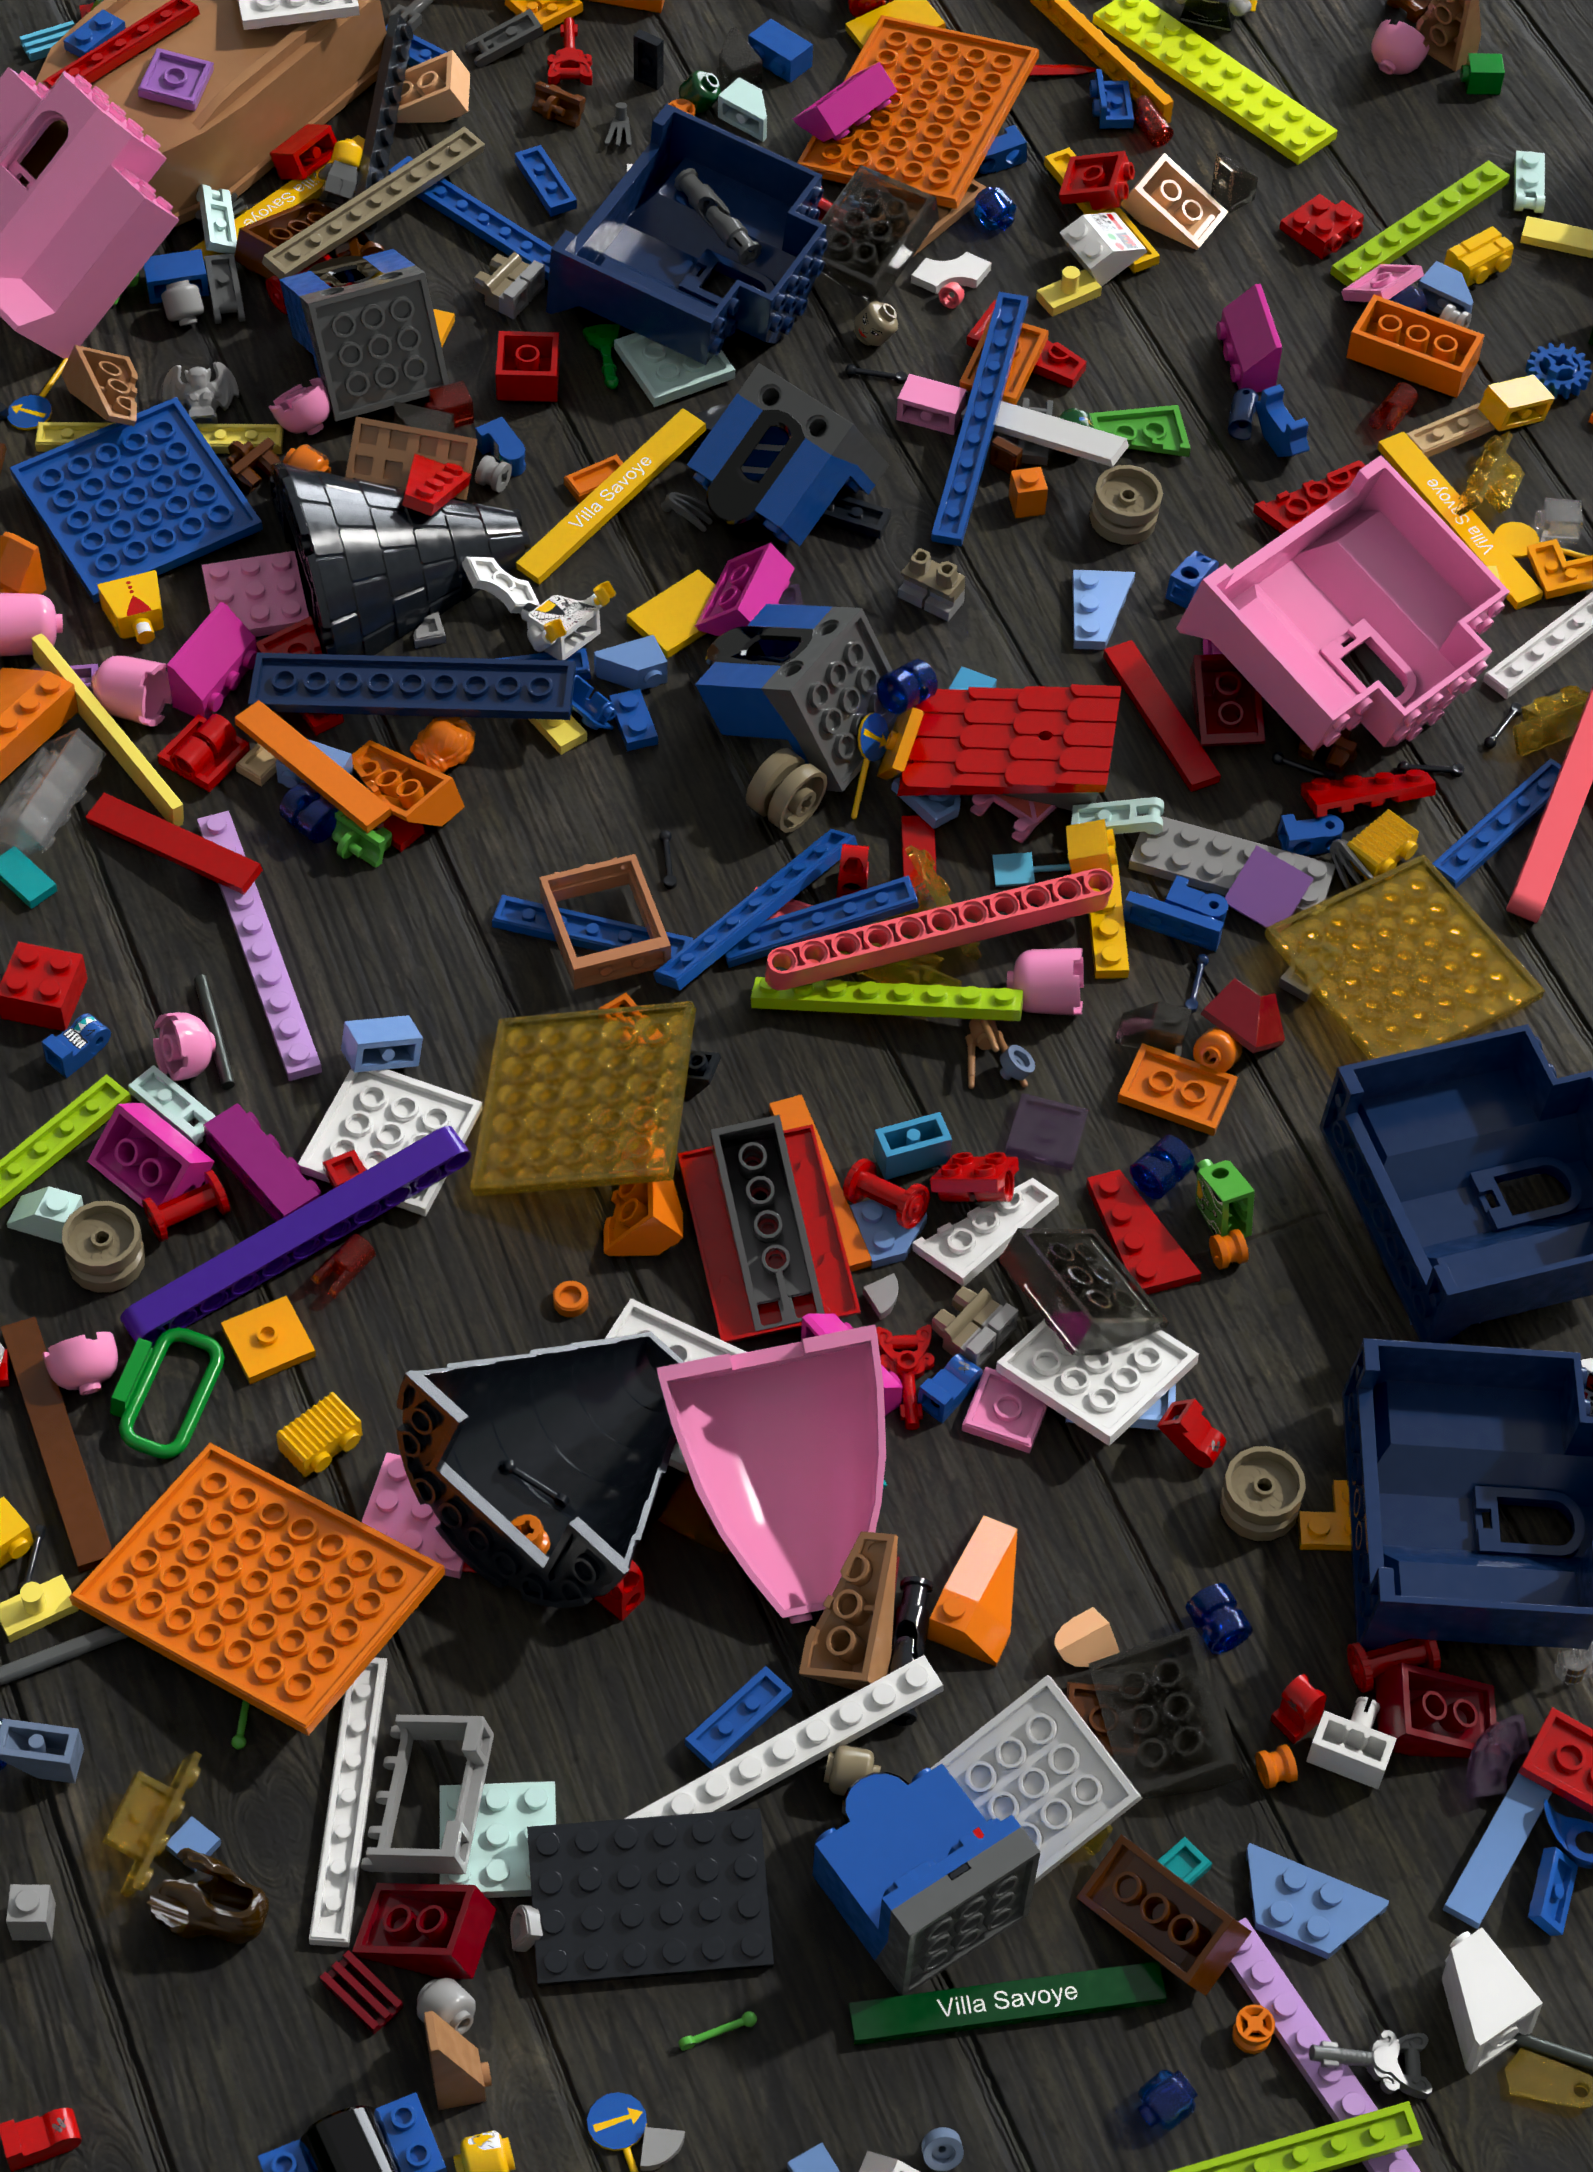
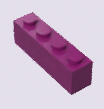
M238 1103L203 1124L206 1144L275 1222L322 1196L317 1184L313 1180L307 1181L303 1177L297 1162L292 1157L287 1158L281 1152V1147L275 1137L271 1134L266 1135L261 1130V1125L256 1116L250 1111L246 1113Z

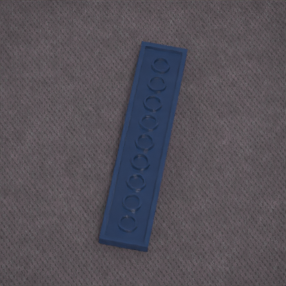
M257 653L248 706L250 707L260 700L273 712L570 720L576 664L575 661Z

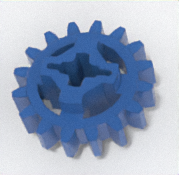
M1552 343L1548 344L1547 349L1539 346L1537 352L1530 353L1525 369L1527 376L1534 375L1555 397L1554 399L1557 398L1558 394H1562L1565 399L1569 398L1570 393L1579 396L1580 390L1587 389L1592 374L1590 369L1591 362L1584 361L1585 354H1576V347L1574 346L1569 350L1565 349L1564 343H1561L1559 348H1555Z

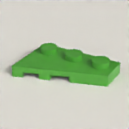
M1178 405L1089 413L1095 429L1127 438L1129 449L1185 457L1190 456L1191 448Z

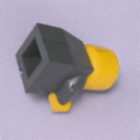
M347 138L336 142L331 156L332 163H328L322 169H318L315 180L323 182L319 199L341 206L353 198L358 178L357 169L360 166L363 153L362 148L356 144V141Z

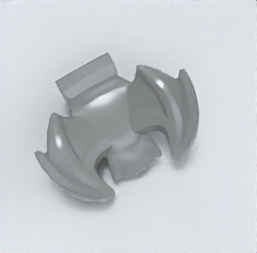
M220 362L213 363L216 379L210 382V368L193 367L189 371L185 370L187 384L183 383L180 379L181 365H175L165 377L162 399L165 402L177 397L194 423L218 424L217 407L220 406L226 411L233 397L239 398V388L232 372Z

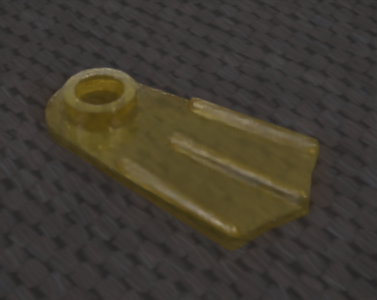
M1523 2048L1519 2049L1514 2059L1505 2067L1510 2096L1579 2109L1593 2106V2077L1589 2074ZM1583 2087L1587 2090L1588 2095L1586 2097H1578L1573 2089Z

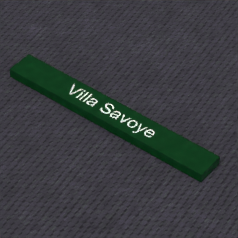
M1158 1961L851 2002L848 2009L854 2045L1164 2004L1167 1997L1160 1964Z

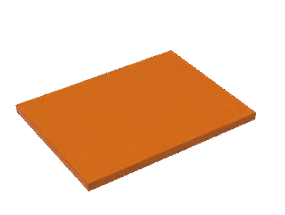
M881 15L844 81L855 73L880 62L898 92L889 97L891 100L889 105L879 111H876L875 108L869 112L871 117L857 127L855 123L849 126L850 133L840 140L835 141L834 138L822 142L812 135L797 163L822 174V179L891 195H902L909 199L957 209L1038 60L1039 49Z
M209 1443L69 1598L73 1606L309 1736L445 1575L444 1565L224 1449Z

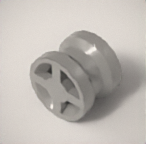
M1449 303L1443 309L1439 318L1468 328L1472 314L1467 311L1460 312L1456 306Z
M486 455L477 467L475 481L482 486L490 485L492 490L500 493L505 489L510 480L512 467L509 463H498L494 457Z

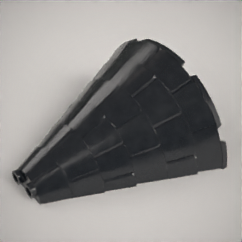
M281 462L274 463L270 467L272 477H270L271 499L285 542L295 541L312 593L315 630L323 654L376 655L425 621L424 618L436 612H439V615H441L460 601H465L481 590L473 588L462 566V562L466 557L494 558L505 572H509L516 568V562L526 553L525 550L531 548L527 531L521 532L520 529L522 527V519L518 508L508 510L451 499L432 516L402 506L406 490L404 488L389 487L358 478L350 479L318 470L312 471Z
M645 1332L616 1338L576 1342L566 1346L533 1349L529 1351V1354L449 1363L445 1368L419 1371L411 1369L405 1373L398 1394L397 1408L403 1410V1424L396 1431L403 1466L420 1505H430L440 1521L435 1529L450 1548L474 1571L496 1587L501 1589L510 1585L521 1591L522 1600L555 1608L582 1606L593 1600L592 1598L600 1595L603 1597L614 1589L630 1570L635 1548L641 1540L660 1481L666 1473L673 1447L677 1442L658 1378L657 1368L683 1363L684 1361L652 1332ZM513 1460L518 1469L556 1493L565 1494L570 1502L565 1508L559 1507L552 1498L513 1473H504L502 1470L503 1462ZM522 1515L536 1516L541 1521L543 1529L550 1539L551 1544L546 1555L521 1533L511 1521Z

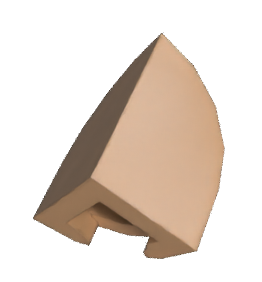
M1094 1607L1073 1617L1060 1628L1055 1636L1054 1644L1064 1661L1075 1667H1090L1120 1652L1110 1623Z

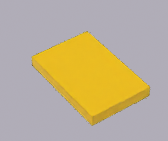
M894 0L845 23L847 33L861 50L881 15L946 29L944 20L927 0Z
M698 569L627 614V623L643 637L654 634L664 656L668 659L706 634L699 631L695 625L716 584Z

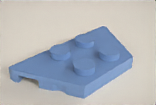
M1249 1843L1247 1847L1246 1861H1248L1250 1897L1253 1900L1254 1929L1329 1959L1341 1949L1342 1944L1357 1936L1363 1931L1364 1926L1376 1916H1381L1387 1909L1389 1900Z

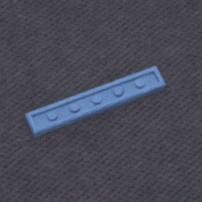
M1517 1774L1445 1903L1443 1911L1476 1929L1479 1928L1544 1809V1799L1548 1801L1553 1792L1525 1776Z

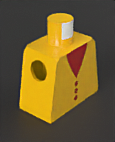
M156 570L97 584L102 610L119 637L126 639L135 636L140 644L152 642L155 639L154 631L161 630L164 627Z

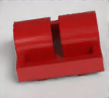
M198 714L157 756L159 764L210 792L236 766L235 764L250 751L249 742L236 736L234 727L223 716L212 714L206 719Z
M969 1152L956 1153L930 1178L931 1192H938V1196L943 1202H973L975 1199L978 1202H1010L1014 1194V1175L1019 1170L1018 1157H1006V1154L1002 1152L989 1153L985 1157H973V1154Z

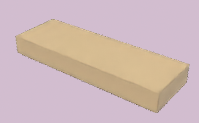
M1478 403L1406 434L1421 452L1429 458L1493 431L1495 427L1478 409L1480 405Z

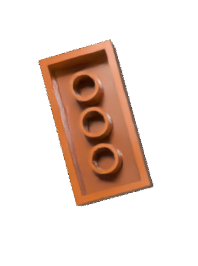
M1373 295L1351 331L1346 358L1457 398L1479 361L1484 334Z

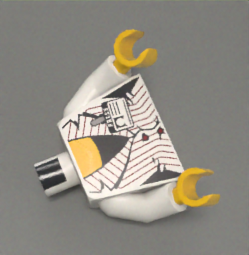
M605 581L593 589L594 594L586 600H574L554 595L539 606L527 603L522 609L521 617L524 621H527V637L535 651L541 652L544 650L558 660H566L601 633L599 609L607 605L610 598L616 596L611 583Z

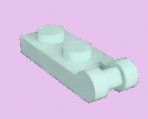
M1516 150L1514 159V211L1532 209L1534 213H1543L1545 207V153Z
M200 184L196 198L200 202L206 250L224 254H235L237 236L230 191L221 188L218 191L212 190L210 186Z
M1157 797L1073 805L1071 825L1105 819L1107 830L1113 829L1114 834L1145 831L1148 834L1156 835L1163 831V819L1160 816L1164 813V801Z
M155 1065L151 1066L128 1085L129 1093L148 1106L194 1145L198 1146L203 1142L202 1137L205 1136L203 1124L216 1116ZM193 1118H196L199 1121V1123H197L193 1127L188 1122H190Z

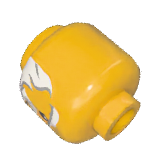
M488 2131L464 2138L460 2144L461 2154L453 2156L456 2172H510L516 2170L509 2138L502 2139L497 2131Z

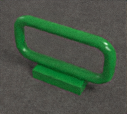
M180 1327L163 1332L156 1340L153 1348L152 1342L138 1338L111 1397L110 1414L121 1418L118 1429L121 1439L128 1447L161 1459L174 1458L184 1452L189 1445L224 1364L223 1349L216 1340L207 1335ZM174 1342H184L207 1351L210 1355V1361L175 1440L170 1444H160L138 1436L134 1432L133 1427L169 1346Z

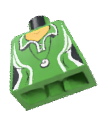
M1204 1159L1198 1162L1193 1169L1197 1176L1196 1203L1214 1235L1226 1236L1231 1230L1239 1229L1244 1238L1251 1236L1254 1189L1231 1161L1225 1160L1213 1164L1211 1160Z

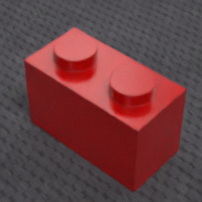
M307 124L269 154L280 179L304 180L331 159L337 139L331 125Z

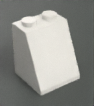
M1480 1928L1473 1934H1470L1468 1931L1464 1932L1450 1944L1451 1950L1445 1960L1446 1966L1442 1975V1982L1464 2066L1470 2075L1513 2046L1517 2040L1512 2038L1517 2033L1523 2035L1532 2033L1543 2004L1483 1928Z

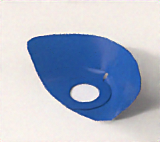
M1544 1799V1810L1548 1823L1563 1852L1579 1867L1593 1868V1853L1588 1854L1580 1851L1575 1842L1579 1833L1585 1831L1593 1833V1823L1555 1812L1547 1799Z

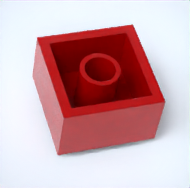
M499 331L496 361L497 400L557 402L560 365L559 332Z
M18 941L0 983L1 1019L65 1031L69 1026L88 979L83 954Z

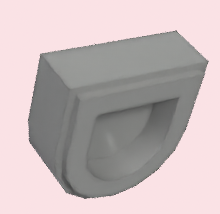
M519 1905L512 1914L510 1934L514 1951H528L535 1944V1940H539L543 1936L539 1910L533 1908L532 1905Z

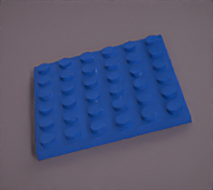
M177 397L137 413L135 426L115 422L10 467L11 476L94 603L100 601L97 584L156 570L158 576L263 530L262 521Z

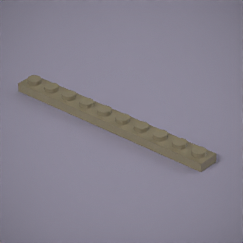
M466 127L461 128L265 254L262 264L279 279L297 274L483 153L485 143Z

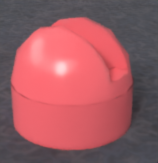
M956 282L946 284L939 291L940 302L950 309L956 308L965 296L964 289ZM951 291L955 294L953 298L949 295Z

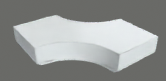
M968 252L948 261H936L925 258L911 275V283L935 294H938L950 282H956L960 286L977 288L991 271L992 263Z
M466 557L462 562L472 587L485 590L496 596L505 604L510 613H521L527 603L540 605L529 582L509 575L497 564L494 558Z

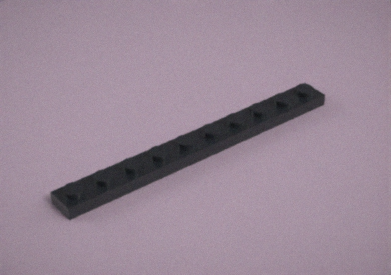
M400 13L389 16L354 197L385 178L387 166L389 165L391 145L393 144L395 124L397 123L399 103L401 102L403 82L405 81L411 40H413L412 28L404 21ZM377 222L357 234L358 242L361 245H366L368 241H373Z

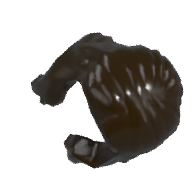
M190 1848L181 1849L176 1855L177 1858L182 1859L184 1865L211 1876L199 1880L197 1883H189L184 1879L177 1881L166 1879L152 1890L149 1897L150 1901L146 1902L151 1911V1918L158 1924H164L174 1935L190 1939L208 1934L237 1945L250 1942L260 1934L269 1911L268 1898L261 1888L248 1884L220 1860L198 1853Z

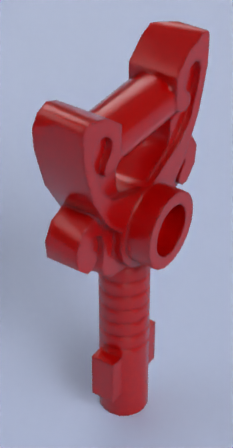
M567 17L564 19L563 25H560L561 36H564V48L556 51V55L550 54L547 57V65L549 66L548 84L556 85L560 83V79H580L581 83L592 86V70L590 68L592 56L589 54L583 55L582 50L575 48L578 24H575L573 18Z
M925 1325L916 1331V1335L892 1336V1332L886 1328L876 1327L881 1364L887 1371L894 1372L901 1380L903 1386V1404L899 1406L900 1420H905L906 1429L916 1430L920 1427L919 1420L923 1419L922 1403L917 1404L915 1379L921 1378L925 1370H931L934 1367L935 1357L932 1353H929L932 1327L931 1325ZM898 1349H917L916 1351H910V1350H904V1351H901V1352H896V1351H894V1350H898Z

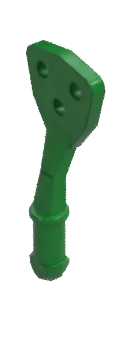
M599 324L583 329V336L590 345L599 349L603 358L602 373L605 376L604 383L607 388L615 389L619 384V378L616 375V365L611 358V350L614 346V340L620 337V325Z

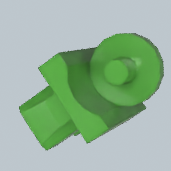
M340 810L336 812V827L332 833V838L338 843L337 854L343 859H347L354 854L375 868L381 865L384 852L391 847L392 832L382 827L367 833Z

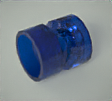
M920 659L912 660L898 669L892 670L879 678L877 682L879 701L885 709L893 714H902L915 705L930 699L936 694L938 689L935 672L929 664Z
M300 783L294 786L280 803L279 815L294 828H298L313 843H321L327 840L336 827L335 813L339 809L325 798H322L307 783Z
M1165 1135L1150 1148V1152L1143 1154L1130 1166V1174L1137 1187L1143 1193L1153 1199H1161L1175 1187L1176 1182H1180L1193 1171L1196 1162L1192 1152L1185 1143L1177 1137Z
M1224 1583L1204 1588L1191 1597L1185 1606L1195 1626L1202 1628L1204 1632L1202 1638L1212 1654H1221L1234 1649L1247 1640L1253 1631L1243 1611L1236 1609L1238 1603L1227 1584Z

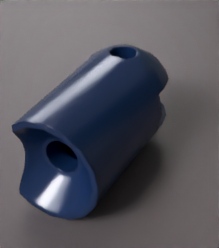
M1251 388L1239 389L1234 394L1231 403L1228 433L1238 440H1248L1251 438L1254 413L1256 412L1255 402L1259 399L1258 394Z

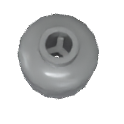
M189 280L166 285L167 290L162 293L161 299L167 319L171 322H179L180 327L197 323L196 317L204 312L199 288L194 284H190Z
M434 1979L421 1989L417 1997V2016L423 2023L424 2012L433 2011L461 2035L472 2026L476 2010L475 2000L454 1979Z

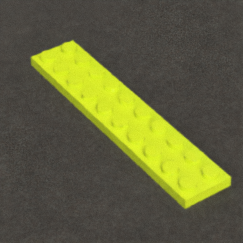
M1114 0L1093 14L1092 23L1297 165L1336 139L1337 129L1150 1Z

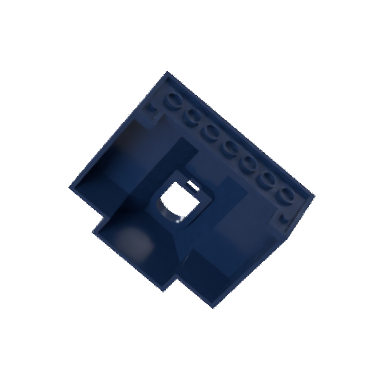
M666 104L652 122L650 144L578 235L566 230L551 248L546 312L554 314L577 306L583 307L704 365L709 362L713 355H719L724 340L727 336L732 337L736 329L764 342L777 344L783 334H789L796 316L803 315L808 304L807 298L815 279L819 277L824 268L825 261L822 260V255L828 245V240L825 239L827 226L817 221L820 216V210L817 209L818 203L824 192V189L821 188L823 175ZM694 168L698 173L699 180L703 184H708L728 207L729 215L738 219L748 230V236L762 246L761 254L754 262L747 265L741 264L738 260V254L721 241L714 228L710 227L689 204L685 193L676 189L674 186L675 178L681 171ZM714 270L736 280L724 298L701 288Z
M1529 1024L1337 1068L1319 1128L1420 1342L1444 1344L1472 1324L1593 1295V1070L1557 1078L1554 1066L1548 1063L1543 1053L1541 1041L1537 1036H1534ZM1534 1174H1547L1561 1182L1568 1192L1570 1199L1564 1204L1512 1216L1497 1183ZM1491 1193L1498 1207L1491 1208L1485 1194Z
M1363 1338L1342 1392L1347 1485L1349 1490L1348 1506L1351 1524L1350 1539L1356 1638L1365 1652L1407 1639L1588 1650L1593 1641V1417H1590V1400L1585 1399L1584 1389L1587 1385V1369L1582 1367L1580 1353ZM1498 1504L1548 1507L1558 1510L1567 1518L1571 1525L1572 1539L1567 1544L1560 1546L1501 1542ZM1482 1512L1489 1513L1490 1528H1483Z

